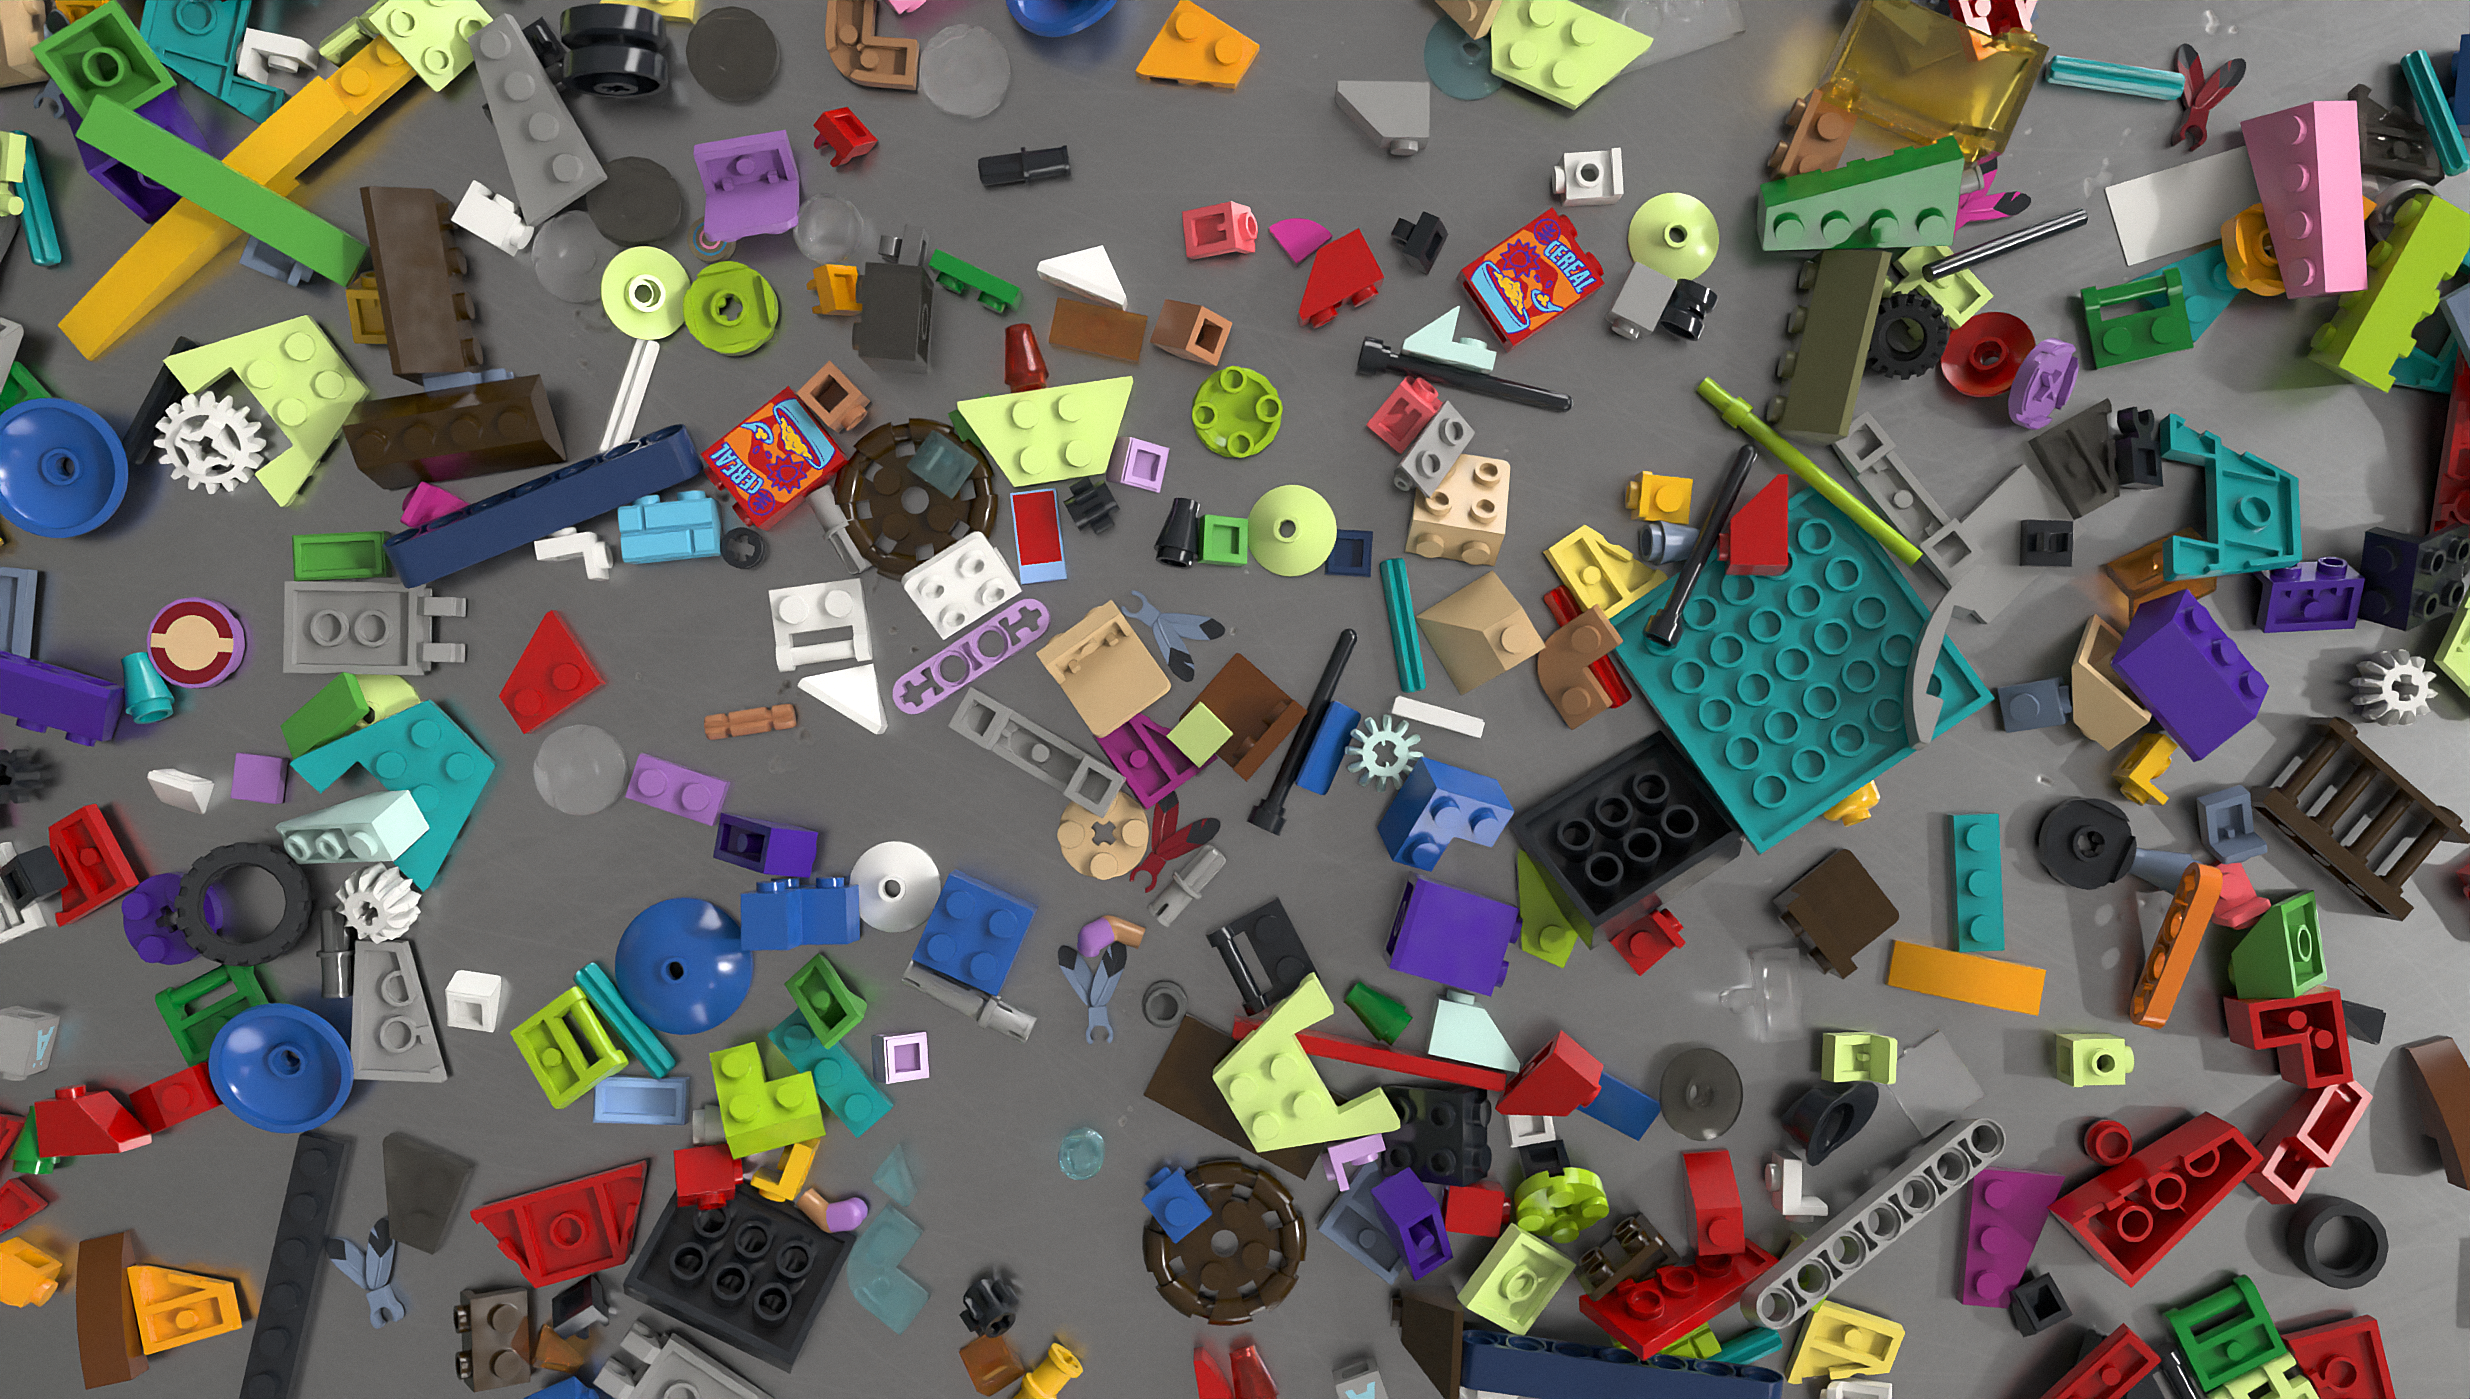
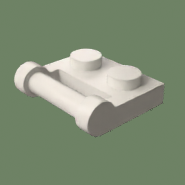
M855 578L769 590L776 640V660L780 672L794 671L797 665L856 657L858 662L872 660V644L863 579ZM853 627L854 636L851 640L794 647L793 634Z

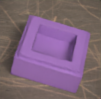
M245 752L236 753L230 798L271 804L283 803L288 758Z

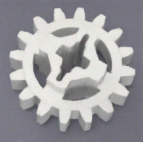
M207 391L201 396L199 402L191 393L181 400L182 405L175 402L165 410L169 417H163L157 422L156 427L166 434L156 438L154 445L166 448L167 453L159 459L160 464L173 463L176 469L171 475L174 480L182 475L189 477L188 489L194 490L202 482L206 484L208 494H214L220 488L221 483L228 492L233 491L239 485V480L246 483L254 475L251 468L257 469L263 463L264 458L255 452L261 451L266 446V440L254 438V433L262 425L260 422L248 423L245 417L250 411L247 406L240 408L238 411L231 408L233 397L228 395L220 403H217L213 392ZM197 415H209L208 420L204 422L195 419L190 422L186 420ZM207 437H210L211 439H213V441H212V447H213L214 449H212V448H210V447L208 446V445H209V439H208ZM217 464H221L226 467H228L230 464L234 465L233 467L224 470H212V467Z

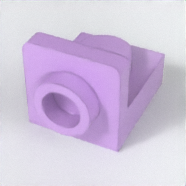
M1381 1133L1327 1141L1328 1152L1320 1156L1328 1182L1337 1179L1340 1191L1342 1192L1350 1189L1342 1163L1351 1161L1352 1165L1369 1163L1377 1159V1153L1386 1150Z

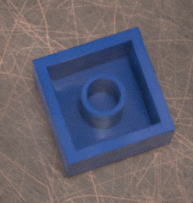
M954 870L948 875L911 959L997 997L1005 984L1039 906L961 871Z

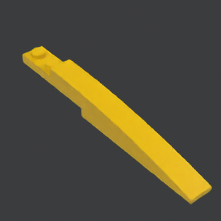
M379 34L328 79L325 80L319 75L315 77L221 162L279 195L286 197L300 185L295 177L416 76L417 73L389 42ZM182 197L87 292L59 322L58 327L87 360H94L244 231Z

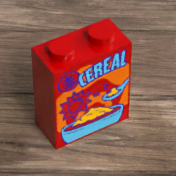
M1553 207L1461 269L1456 278L1507 353L1592 296L1605 284L1601 278L1604 272L1599 261L1591 252L1586 254L1583 252L1575 240L1578 234L1574 225L1566 215L1561 214L1559 216Z
M789 386L700 454L709 465L703 471L710 481L720 491L727 488L737 502L732 505V508L743 523L749 528L755 524L757 528L765 531L769 530L805 502V498L809 494L832 481L842 466L849 463V458L811 409L796 394V391Z

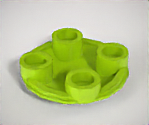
M1230 366L1214 372L1200 384L1192 400L1191 419L1196 435L1208 449L1223 457L1244 458L1259 453L1273 441L1281 424L1283 406L1278 397L1277 390L1265 376L1250 368Z

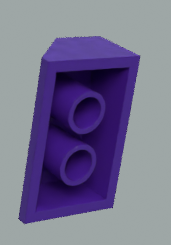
M2188 589L2140 603L2110 664L2193 762L2205 758L2254 720L2269 688L2262 674L2254 669L2239 651L2235 642L2223 632L2212 619L2208 610L2197 601Z
M0 650V713L18 718L16 726L41 733H46L47 727L66 731V740L92 747L95 746L96 740L107 741L112 739L125 701L124 685Z

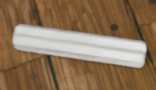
M633 338L594 455L629 441L660 349L656 341Z

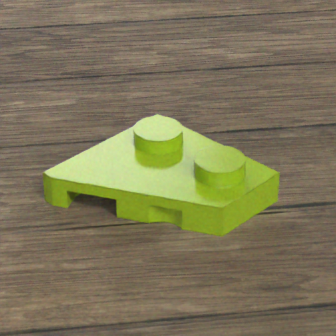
M1518 848L1515 854L1518 874L1517 905L1519 917L1523 918L1519 934V948L1564 969L1578 934L1562 915L1527 853Z

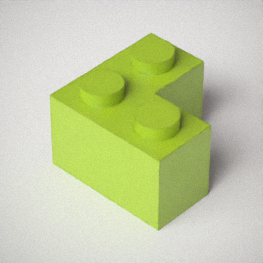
M756 1042L709 1053L725 1137L733 1159L826 1135L811 1071L767 1082Z

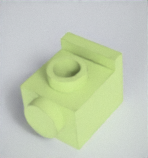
M2111 1033L2056 1034L2057 1080L2072 1087H2083V1085H2125V1073H2131L2134 1068V1055L2131 1047L2125 1045L2124 1038ZM2100 1056L2102 1060L2101 1070L2097 1068V1060Z

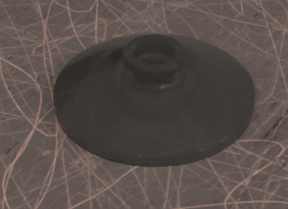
M1707 1048L1689 1049L1678 1054L1665 1068L1659 1085V1104L1666 1122L1679 1135L1696 1141L1716 1139L1725 1134L1734 1125L1740 1114L1743 1103L1741 1078L1733 1063L1720 1052ZM1694 1085L1697 1089V1096L1691 1101L1690 1091Z

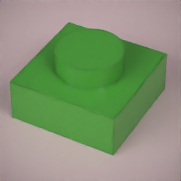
M1207 514L1199 518L1198 563L1235 567L1246 565L1249 519Z

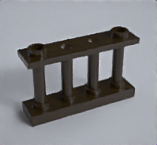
M2337 716L2333 718L2311 717L2306 725L2322 737V739L2281 787L2253 786L2249 790L2251 807L2380 918L2403 922L2414 907L2401 897V894L2404 892L2401 888L2402 885L2441 840L2444 842L2469 844L2470 833L2460 826L2463 821L2455 812L2433 803L2356 736L2359 732L2351 723ZM2338 751L2357 768L2315 817H2308L2296 807L2299 804L2297 797ZM2373 781L2391 798L2350 846H2342L2331 837L2334 833L2332 827L2368 784ZM2407 810L2426 827L2386 875L2377 876L2366 867L2369 863L2366 857Z

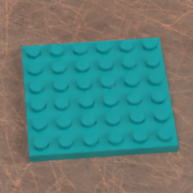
M1811 485L1788 500V566L1781 576L1725 575V561L1717 560V548L1712 550L1681 614L1683 619L1681 627L1684 632L1675 649L1652 642L1642 634V631L1649 616L1656 615L1658 609H1664L1681 571L1609 619L1623 640L1619 646L1613 649V652L1712 792L1745 833L1746 840L1758 856L1917 751L1910 747L1906 733L1903 703L1904 684L1913 647L1931 612L1880 543ZM1945 632L1925 693L1944 699L1931 741L1995 699Z

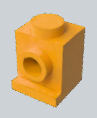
M17 1236L1 1243L0 1301L20 1308L30 1303L41 1307L57 1289L58 1282L54 1280L64 1264Z

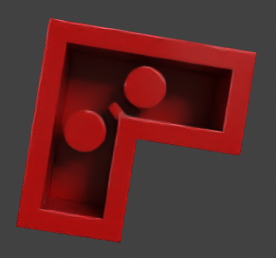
M2319 984L2296 998L2238 999V995L2223 997L2230 1042L2253 1050L2277 1047L2282 1080L2307 1089L2354 1082L2339 989Z

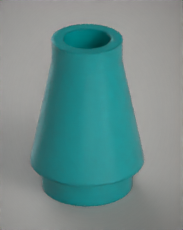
M138 652L123 657L121 664L124 675L126 713L132 715L134 722L137 724L153 723L173 714L171 705L175 702V699L161 675L154 668L148 657V652Z

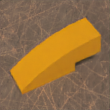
M1893 940L1885 984L1939 997L2038 1016L2046 970L2031 965L1988 958L1982 955Z

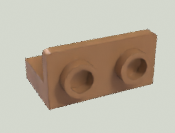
M1816 88L1804 99L1798 97L1786 119V124L1792 126L1786 141H1778L1770 156L1768 166L1774 169L1768 182L1821 169L1822 172L1836 169L1858 115L1820 100L1823 91Z

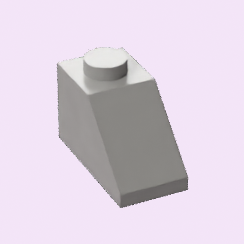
M1337 80L1335 103L1379 148H1390V153L1395 155H1413L1418 153V149L1426 148L1429 140L1430 82Z

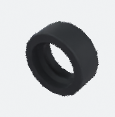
M2330 1195L2313 1198L2299 1207L2289 1222L2286 1236L2289 1255L2301 1271L2329 1287L2344 1290L2362 1287L2376 1278L2386 1263L2389 1248L2386 1230L2375 1214L2348 1199ZM2333 1217H2348L2358 1227L2360 1237L2358 1249L2352 1259L2338 1268L2325 1267L2316 1258L2314 1248L2316 1235L2323 1224Z

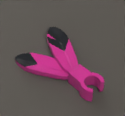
M1988 152L1977 160V165L1980 166L1984 178V189L1959 196L1954 236L1956 231L1968 221L1979 222L2008 218L2018 215L2031 204V198L2027 194L2018 191L1986 196L1998 169L1997 156L1994 152Z

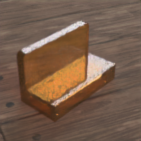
M2191 526L2172 534L2206 542ZM2172 535L2107 564L2108 577L2129 598L2130 622L2140 603L2184 589H2188L2197 600L2215 592L2217 576L2172 582L2164 581L2163 542Z

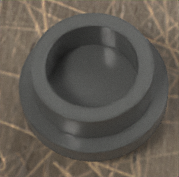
M1159 982L1152 985L1145 992L1142 999L1144 1017L1150 1024L1158 1028L1176 1026L1183 1020L1187 1011V998L1180 987L1170 982Z

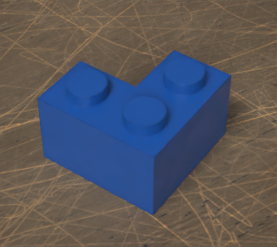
M1420 756L1377 829L1392 861L1432 872L1453 836L1492 847L1515 811L1497 779Z
M799 877L771 878V881L756 882V890L740 894L741 951L789 950L800 945H840L860 940L859 885H844V877H817L816 885H799Z

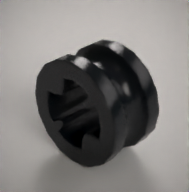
M737 527L724 535L721 542V554L723 559L733 567L752 569L763 561L766 554V544L758 532L745 527ZM748 536V544L755 546L753 555L746 554L745 561H739V553L732 551L734 542L741 543L740 537Z

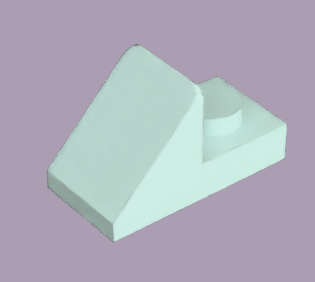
M1457 306L1406 338L1399 354L1489 375L1493 370L1497 352L1486 350L1487 343L1472 338H1460L1459 343L1452 342L1460 306Z

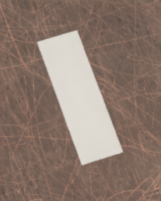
M2358 121L2362 195L2379 191ZM2246 146L2104 188L2128 266L2222 238L2220 228L2225 221L2253 204L2262 203Z

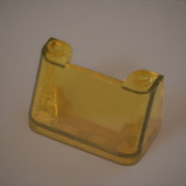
M1859 0L1815 88L1823 92L1820 100L1858 115L1857 119L1923 147L1936 144V139L1954 135L1965 157L1964 163L1968 164L1972 161H1977V165H1982L2004 153L2050 47L2037 42L2038 36L2026 29L2011 28L2009 33L2003 32L1992 36L1916 4L1911 0Z

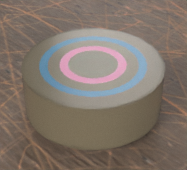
M705 216L694 221L687 234V243L691 252L707 264L728 260L735 251L736 241L710 242L706 239L704 233Z

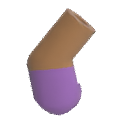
M1105 915L1081 929L1078 933L1077 949L1085 957L1098 956L1100 949L1114 941L1138 949L1146 928L1112 915Z
M813 1188L805 1192L796 1204L821 1230L827 1233L853 1230L861 1225L868 1213L865 1202L860 1198L854 1197L845 1201L828 1203Z

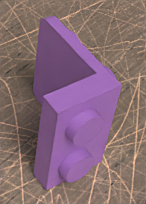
M786 130L694 145L693 155L706 192L704 233L708 241L733 242L750 235L762 233L780 234L798 225L800 177Z

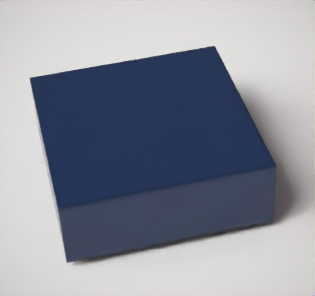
M1337 529L1335 545L1325 561L1324 575L1370 578L1373 531Z

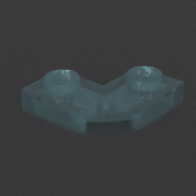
M887 1203L854 1246L848 1259L847 1279L856 1300L901 1336L927 1303L931 1294L896 1268L922 1235L923 1230Z

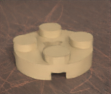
M1119 790L1104 818L1071 801L1062 813L1057 837L1063 856L1076 871L1088 877L1107 880L1128 873L1141 861L1147 850L1150 831L1146 813L1139 802L1128 793ZM1098 821L1101 825H1105L1110 821L1116 827L1112 832L1113 837L1116 839L1114 843L1109 845L1103 841L1098 845L1094 842L1092 838L1096 832L1092 826L1095 822Z

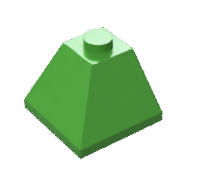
M116 0L108 1L30 48L83 120L97 94H103L134 111L177 85Z
M2304 890L2271 906L2231 953L2232 959L2229 962L2228 972L2231 983L2237 988L2238 999L2296 998L2328 980L2314 890Z

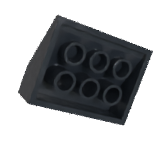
M1661 730L1511 822L1513 831L1562 915L1589 950L1594 949L1740 855L1745 839V833Z
M744 1182L743 1184L735 1185V1197L733 1200H726V1206L712 1210H699L698 1205L678 1207L675 1189L623 1283L624 1294L790 1374L824 1308L857 1237L846 1231L827 1233L821 1230L802 1210L785 1202L767 1199L759 1194V1189Z

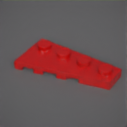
M1745 1238V1253L1695 1256V1263L1692 1265L1675 1267L1671 1264L1656 1270V1277L1637 1284L1632 1278L1619 1282L1614 1286V1292L1604 1295L1598 1301L1593 1302L1587 1294L1579 1296V1311L1645 1361L1739 1302L1743 1291L1780 1260Z

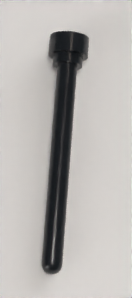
M1365 336L1362 343L1356 372L1375 376L1376 372L1385 374L1387 369L1560 412H1568L1573 407V399L1568 394L1391 352V347L1383 345V340Z
M1746 444L1739 449L1664 609H1658L1656 615L1649 616L1642 634L1652 642L1671 649L1677 647L1684 632L1681 627L1683 623L1681 614L1718 539V533L1721 532L1757 457V450L1753 445Z
M1348 628L1341 632L1308 705V713L1303 717L1271 790L1266 800L1261 798L1258 806L1253 805L1246 820L1247 822L1280 836L1287 819L1283 818L1287 810L1283 808V805L1358 641V634L1355 630Z

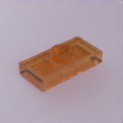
M1058 297L1048 342L1054 346L1139 363L1148 316Z

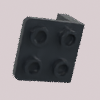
M2456 522L2421 538L2380 527L2367 530L2365 532L2360 575L2365 578L2357 618L2398 630L2408 631L2457 607L2465 592V585L2461 581L2464 563L2470 555V526L2465 523Z
M1393 1085L1383 1089L1400 1119L1401 1127L1395 1131L1381 1133L1386 1150L1381 1151V1170L1385 1177L1396 1175L1407 1167H1410L1418 1179L1425 1183L1465 1187L1488 1177V1171L1492 1162L1491 1148L1487 1145V1126L1491 1120L1492 1107L1487 1099V1089L1464 1086L1452 1091Z

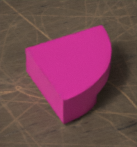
M1303 218L1285 219L1268 228L1269 233L1296 267L1333 237L1322 225Z

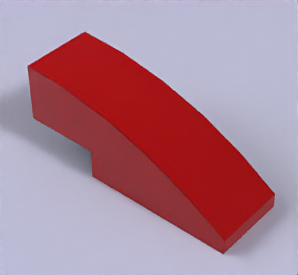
M2355 1080L2349 1083L2308 1089L2279 1119L2256 1147V1150L2265 1159L2244 1180L2271 1205L2296 1204L2317 1168L2331 1167L2373 1096Z

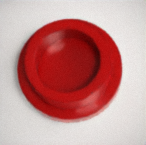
M2104 1119L2090 1126L2085 1135L2084 1145L2087 1154L2092 1160L2104 1166H2115L2125 1161L2131 1154L2132 1137L2128 1129L2121 1123Z

